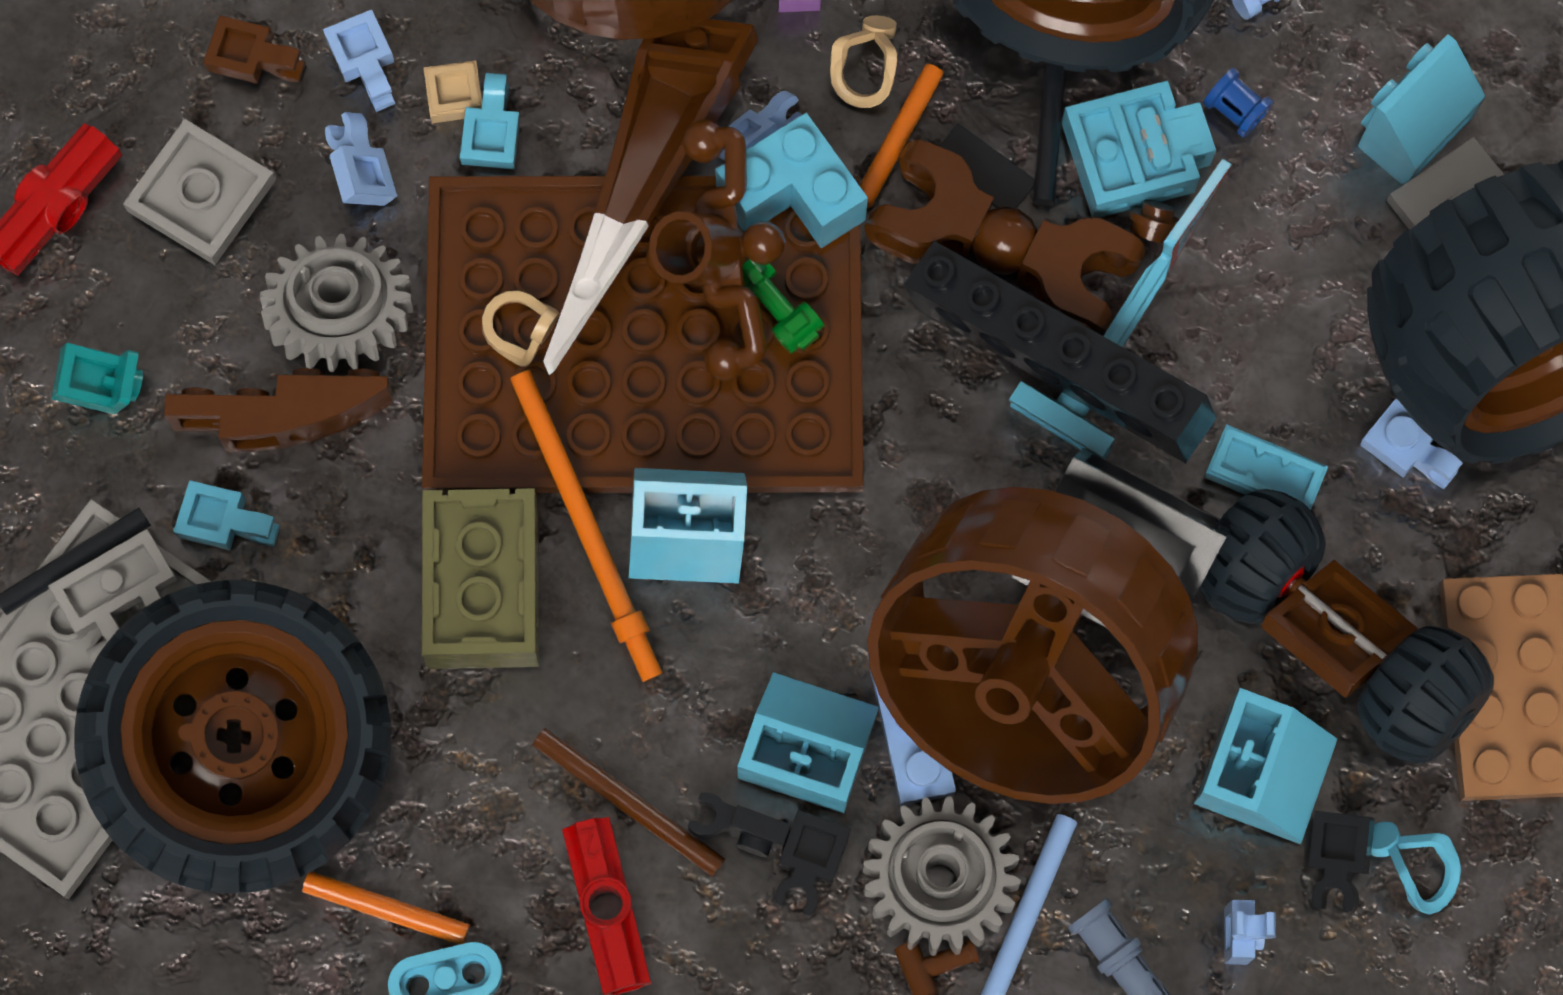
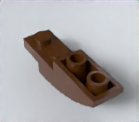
M299 368L293 370L292 375H277L276 396H270L268 391L257 388L239 389L236 391V395H215L213 390L200 387L185 388L181 394H166L164 416L173 431L219 432L218 438L227 453L257 452L291 447L346 430L392 404L393 390L388 376H380L379 372L370 369L349 370L347 376H326L325 372L319 369Z

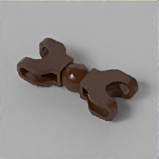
M914 140L905 146L900 156L901 173L905 180L927 194L929 203L915 210L899 208L889 204L878 206L872 211L864 225L866 235L871 243L912 264L919 263L933 241L940 243L966 259H969L973 251L978 263L989 272L1002 275L1019 272L1016 285L1027 289L1038 300L1104 336L1112 323V311L1106 302L1085 289L1081 278L1083 275L1095 271L1119 277L1133 274L1141 266L1146 252L1142 241L1138 237L1100 218L1080 219L1070 225L1061 226L1043 219L1037 230L1032 218L1020 209L1006 206L991 209L994 197L978 189L973 181L972 172L962 156L923 140Z

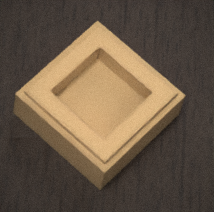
M476 60L424 67L432 123L464 119L466 107L482 109V95Z

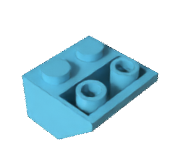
M1449 34L1435 48L1426 43L1406 66L1409 71L1397 84L1391 79L1376 94L1370 103L1373 108L1361 122V125L1366 130L1357 147L1401 185L1416 177L1474 118L1486 97L1457 41Z
M634 468L628 578L739 584L747 500L745 473Z
M773 672L755 713L737 766L738 779L844 814L879 707Z
M1239 688L1229 703L1194 804L1301 844L1337 738L1295 708Z

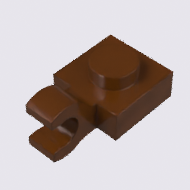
M219 15L203 64L208 72L253 83H258L262 69L281 79L300 83L306 62L299 60L301 54L299 49L286 45L272 44L274 36L270 27Z

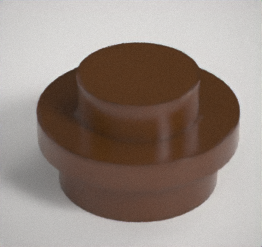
M1145 200L1143 207H1131L1129 218L1133 221L1130 231L1143 239L1164 243L1169 233L1179 221L1174 216L1175 208L1153 200Z

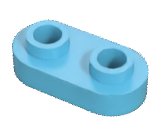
M477 942L460 944L410 956L401 960L390 973L388 991L389 995H410L408 989L410 982L417 977H423L429 982V989L425 995H494L502 983L503 967L497 954L487 945ZM472 964H480L485 968L484 978L476 984L468 983L464 978L466 968Z

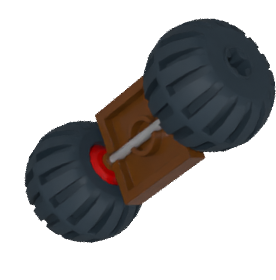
M1259 489L1238 500L1213 526L1215 530L1218 529L1221 521L1231 528L1199 588L1202 595L1216 611L1236 621L1250 624L1262 623V629L1345 698L1370 678L1359 697L1357 705L1358 715L1364 730L1381 750L1408 762L1426 763L1441 755L1478 715L1492 693L1494 675L1487 658L1476 644L1468 637L1452 629L1438 626H1424L1418 629L1336 560H1332L1311 577L1323 558L1326 541L1318 519L1303 502L1284 492Z

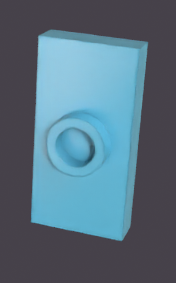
M1226 424L1204 478L1244 495L1259 489L1284 492L1300 500L1311 510L1328 466Z

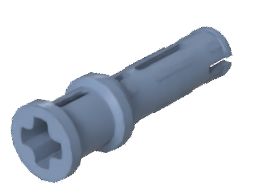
M1108 898L1067 927L1072 935L1079 934L1098 959L1097 969L1100 973H1105L1107 977L1112 975L1127 995H1170L1140 955L1143 951L1140 946L1142 944L1137 937L1130 938L1110 911L1113 904Z

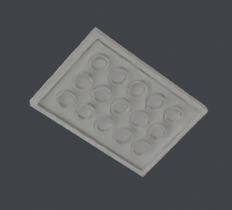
M91 499L38 569L116 522L119 518ZM157 545L178 580L159 591L161 598L182 588L211 582ZM49 589L8 615L3 613L0 617V852L69 900L113 841L95 817L86 799L78 775L74 749L77 706L83 685L93 665L86 650L105 640L98 627L78 637ZM141 601L115 616L114 619L119 627H121L127 620L146 606ZM188 694L180 695L175 699L173 708L178 715L189 716L196 709V701ZM177 753L172 756V758H171V760H170V763H171V761L174 759V757L177 755Z

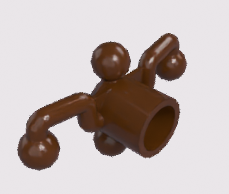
M701 119L690 124L683 133L682 144L685 153L699 163H708L719 158L725 149V186L704 191L696 202L695 213L676 211L664 216L655 225L650 236L649 247L646 252V262L649 270L656 276L666 279L671 283L702 285L705 298L711 305L717 308L737 307L744 346L732 338H721L710 344L705 351L704 358L706 369L714 378L720 381H730L739 377L745 368L757 365L763 359L766 352V340L759 302L756 295L744 286L742 266L745 257L760 265L772 263L778 260L783 253L785 238L783 232L769 221H759L750 225L744 234L740 230L737 221L736 205L743 199L747 188L745 137L739 130L733 127H719L711 120ZM702 235L705 246L704 255L699 264L696 251L698 240Z

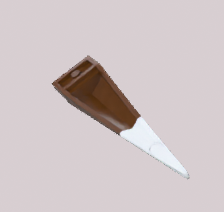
M706 19L687 30L658 38L643 39L637 50L618 133L595 214L570 290L543 360L549 375L555 371L692 161V158L685 153L682 144L683 133L690 124L701 119L711 120L716 123L741 86L739 76L758 42L754 25Z

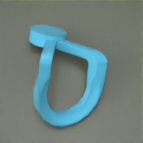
M1385 821L1374 824L1371 855L1376 857L1391 856L1403 883L1408 902L1412 907L1430 915L1439 912L1447 906L1456 893L1461 876L1459 857L1451 839L1441 833L1401 836L1397 826L1392 822ZM1433 847L1444 862V881L1438 892L1430 899L1423 900L1420 897L1399 849Z

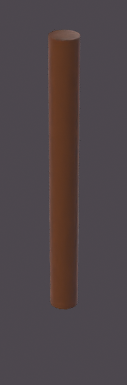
M544 728L534 740L533 747L710 876L714 877L726 861V858L547 728Z

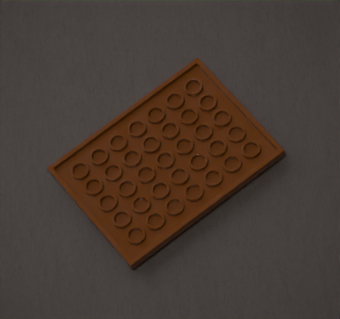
M429 176L423 490H442L443 494H448V490L510 489V493H515V489L535 488L536 493H560L510 380L514 375L530 370L584 493H633L634 468L745 473L747 493L863 492L860 224L823 248H820L791 206L768 220L783 232L785 238L783 253L778 260L770 263L777 273L771 281L795 308L805 301L819 316L825 327L817 332L819 338L804 351L798 348L793 354H790L770 330L778 321L757 298L766 340L765 355L757 365L745 368L739 377L730 381H720L707 371L704 363L705 351L712 342L721 338H732L744 346L737 307L717 308L711 305L705 298L702 285L671 283L666 279L656 276L649 270L646 262V252L655 225L664 216L676 211L695 213V205L699 196L704 191L716 188V176H681L555 371L549 375L543 360L559 318L545 342L540 345L532 362L526 367H521L499 354L487 343L482 333V316L489 302L495 296L506 291H521L530 294L537 300L557 309L561 315L595 214L605 176ZM853 176L860 186V176ZM738 224V227L740 228V230H741V231L743 232V234H744V231L742 230V228H741L740 225ZM702 235L698 240L696 251L699 264L703 258L705 246ZM745 257L744 263L749 260L748 257ZM508 303L496 311L493 318V328L497 336L503 341L528 350L532 341L530 338L541 315L521 303Z

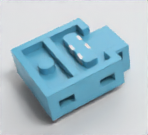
M1168 81L1065 107L1061 124L1092 218H1101L1124 212L1134 206L1143 207L1145 200L1161 202L1195 193L1200 180L1198 169L1211 166L1216 152L1200 102L1175 108L1176 103Z

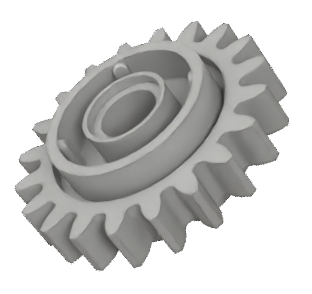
M339 234L335 245L328 247L324 239L318 236L315 239L316 249L312 252H309L300 244L295 245L296 261L279 257L277 262L280 274L266 273L265 275L268 290L260 292L263 309L261 314L264 328L269 330L273 346L284 345L287 359L292 360L301 353H304L306 368L311 369L320 358H326L329 372H334L338 366L339 359L345 358L354 370L358 369L359 354L365 353L370 359L377 361L379 360L377 344L395 348L397 346L395 331L406 332L408 330L407 314L413 313L409 276L403 275L399 258L388 260L384 245L375 248L369 253L366 237H361L353 247H347L344 234Z
M927 797L923 798L920 816H915L907 806L903 805L899 811V820L902 826H897L894 822L885 819L881 824V831L888 841L871 839L869 842L868 850L880 859L864 861L862 872L870 877L878 878L865 885L864 896L882 898L873 908V918L891 915L893 918L889 924L887 935L892 937L902 929H907L909 931L907 948L910 950L924 937L928 939L930 955L935 956L942 940H947L953 953L958 955L962 949L963 936H968L973 944L980 947L985 939L981 926H985L997 933L1001 930L1003 922L995 910L1002 913H1012L1015 902L1003 892L1017 891L1021 879L1005 872L1017 866L1019 856L1000 853L1009 843L1011 838L1009 833L999 834L995 837L990 836L995 817L991 815L980 823L974 822L975 804L972 802L966 806L960 815L954 813L952 797L945 799L941 812H935L930 800ZM934 865L947 866L954 872L956 882L948 887L936 886L929 881L926 871Z

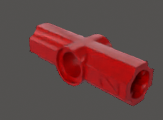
M84 123L47 166L44 164L38 165L25 175L16 189L15 203L0 219V265L3 268L19 276L55 233L59 235L64 234L78 222L87 207V196L123 156L120 149L106 135L95 127Z
M610 817L592 818L563 828L562 833L580 901V910L585 921L602 994L620 995L651 985L652 982L632 907V900L627 888ZM603 893L615 894L623 903L620 913L610 920L598 919L591 913L593 900Z

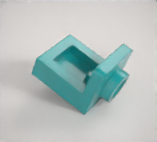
M71 343L64 344L60 350L51 399L115 415L129 405L130 401L135 402L140 393L143 371L136 369L139 353L127 350L118 356Z

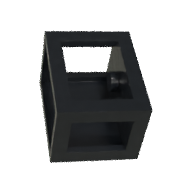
M1083 448L1073 457L1056 490L1058 493L1085 500L1120 518L1145 537L1173 567L1188 593L1191 603L1231 528L1221 521L1218 529H1213V526L1220 518L1086 448ZM1014 575L1011 576L1013 579L1027 586L1030 582V580L1023 579ZM1085 610L1083 616L1104 626L1101 621Z

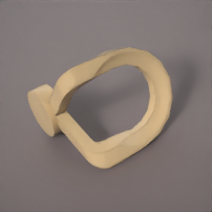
M879 15L865 17L863 19L862 31L842 36L833 43L830 65L831 84L837 95L846 103L858 108H871L881 104L889 96L895 81L894 76L897 66V52L889 40L894 38L896 34L897 23L895 20ZM875 40L884 53L883 83L881 88L875 93L860 94L853 91L844 79L843 69L848 50L853 45Z
M506 291L495 296L486 306L482 316V333L487 343L499 354L521 367H526L532 362L540 345L545 342L551 333L560 313L557 309L537 300L530 294L521 291ZM508 303H521L541 315L530 338L532 341L528 350L503 341L497 336L493 328V318L501 306Z

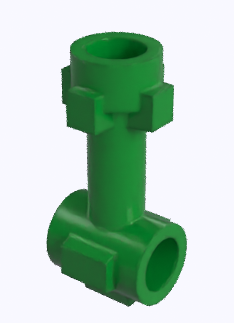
M750 259L746 261L742 266L744 286L756 295L759 301L778 321L770 329L771 332L790 354H793L798 348L804 351L819 338L817 332L825 327L824 323L805 301L796 308L788 301L771 281L777 273L770 263L760 265Z

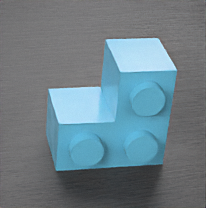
M807 112L746 150L747 188L743 199L736 205L737 221L744 232L750 225L759 221H768L791 206L820 248H823L866 220L868 197ZM724 163L715 169L716 188L725 186Z

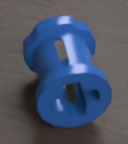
M1231 68L1211 89L1204 99L1203 105L1207 109L1215 107L1238 127L1237 134L1245 138L1267 115L1274 101L1269 96L1261 98L1239 79L1240 72L1235 68Z

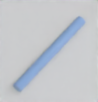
M1062 814L1056 815L981 995H1006L1076 828L1077 822L1072 818Z

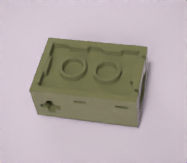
M535 488L515 489V494H511L510 489L448 490V495H444L442 490H423L422 657L428 669L539 667V505Z

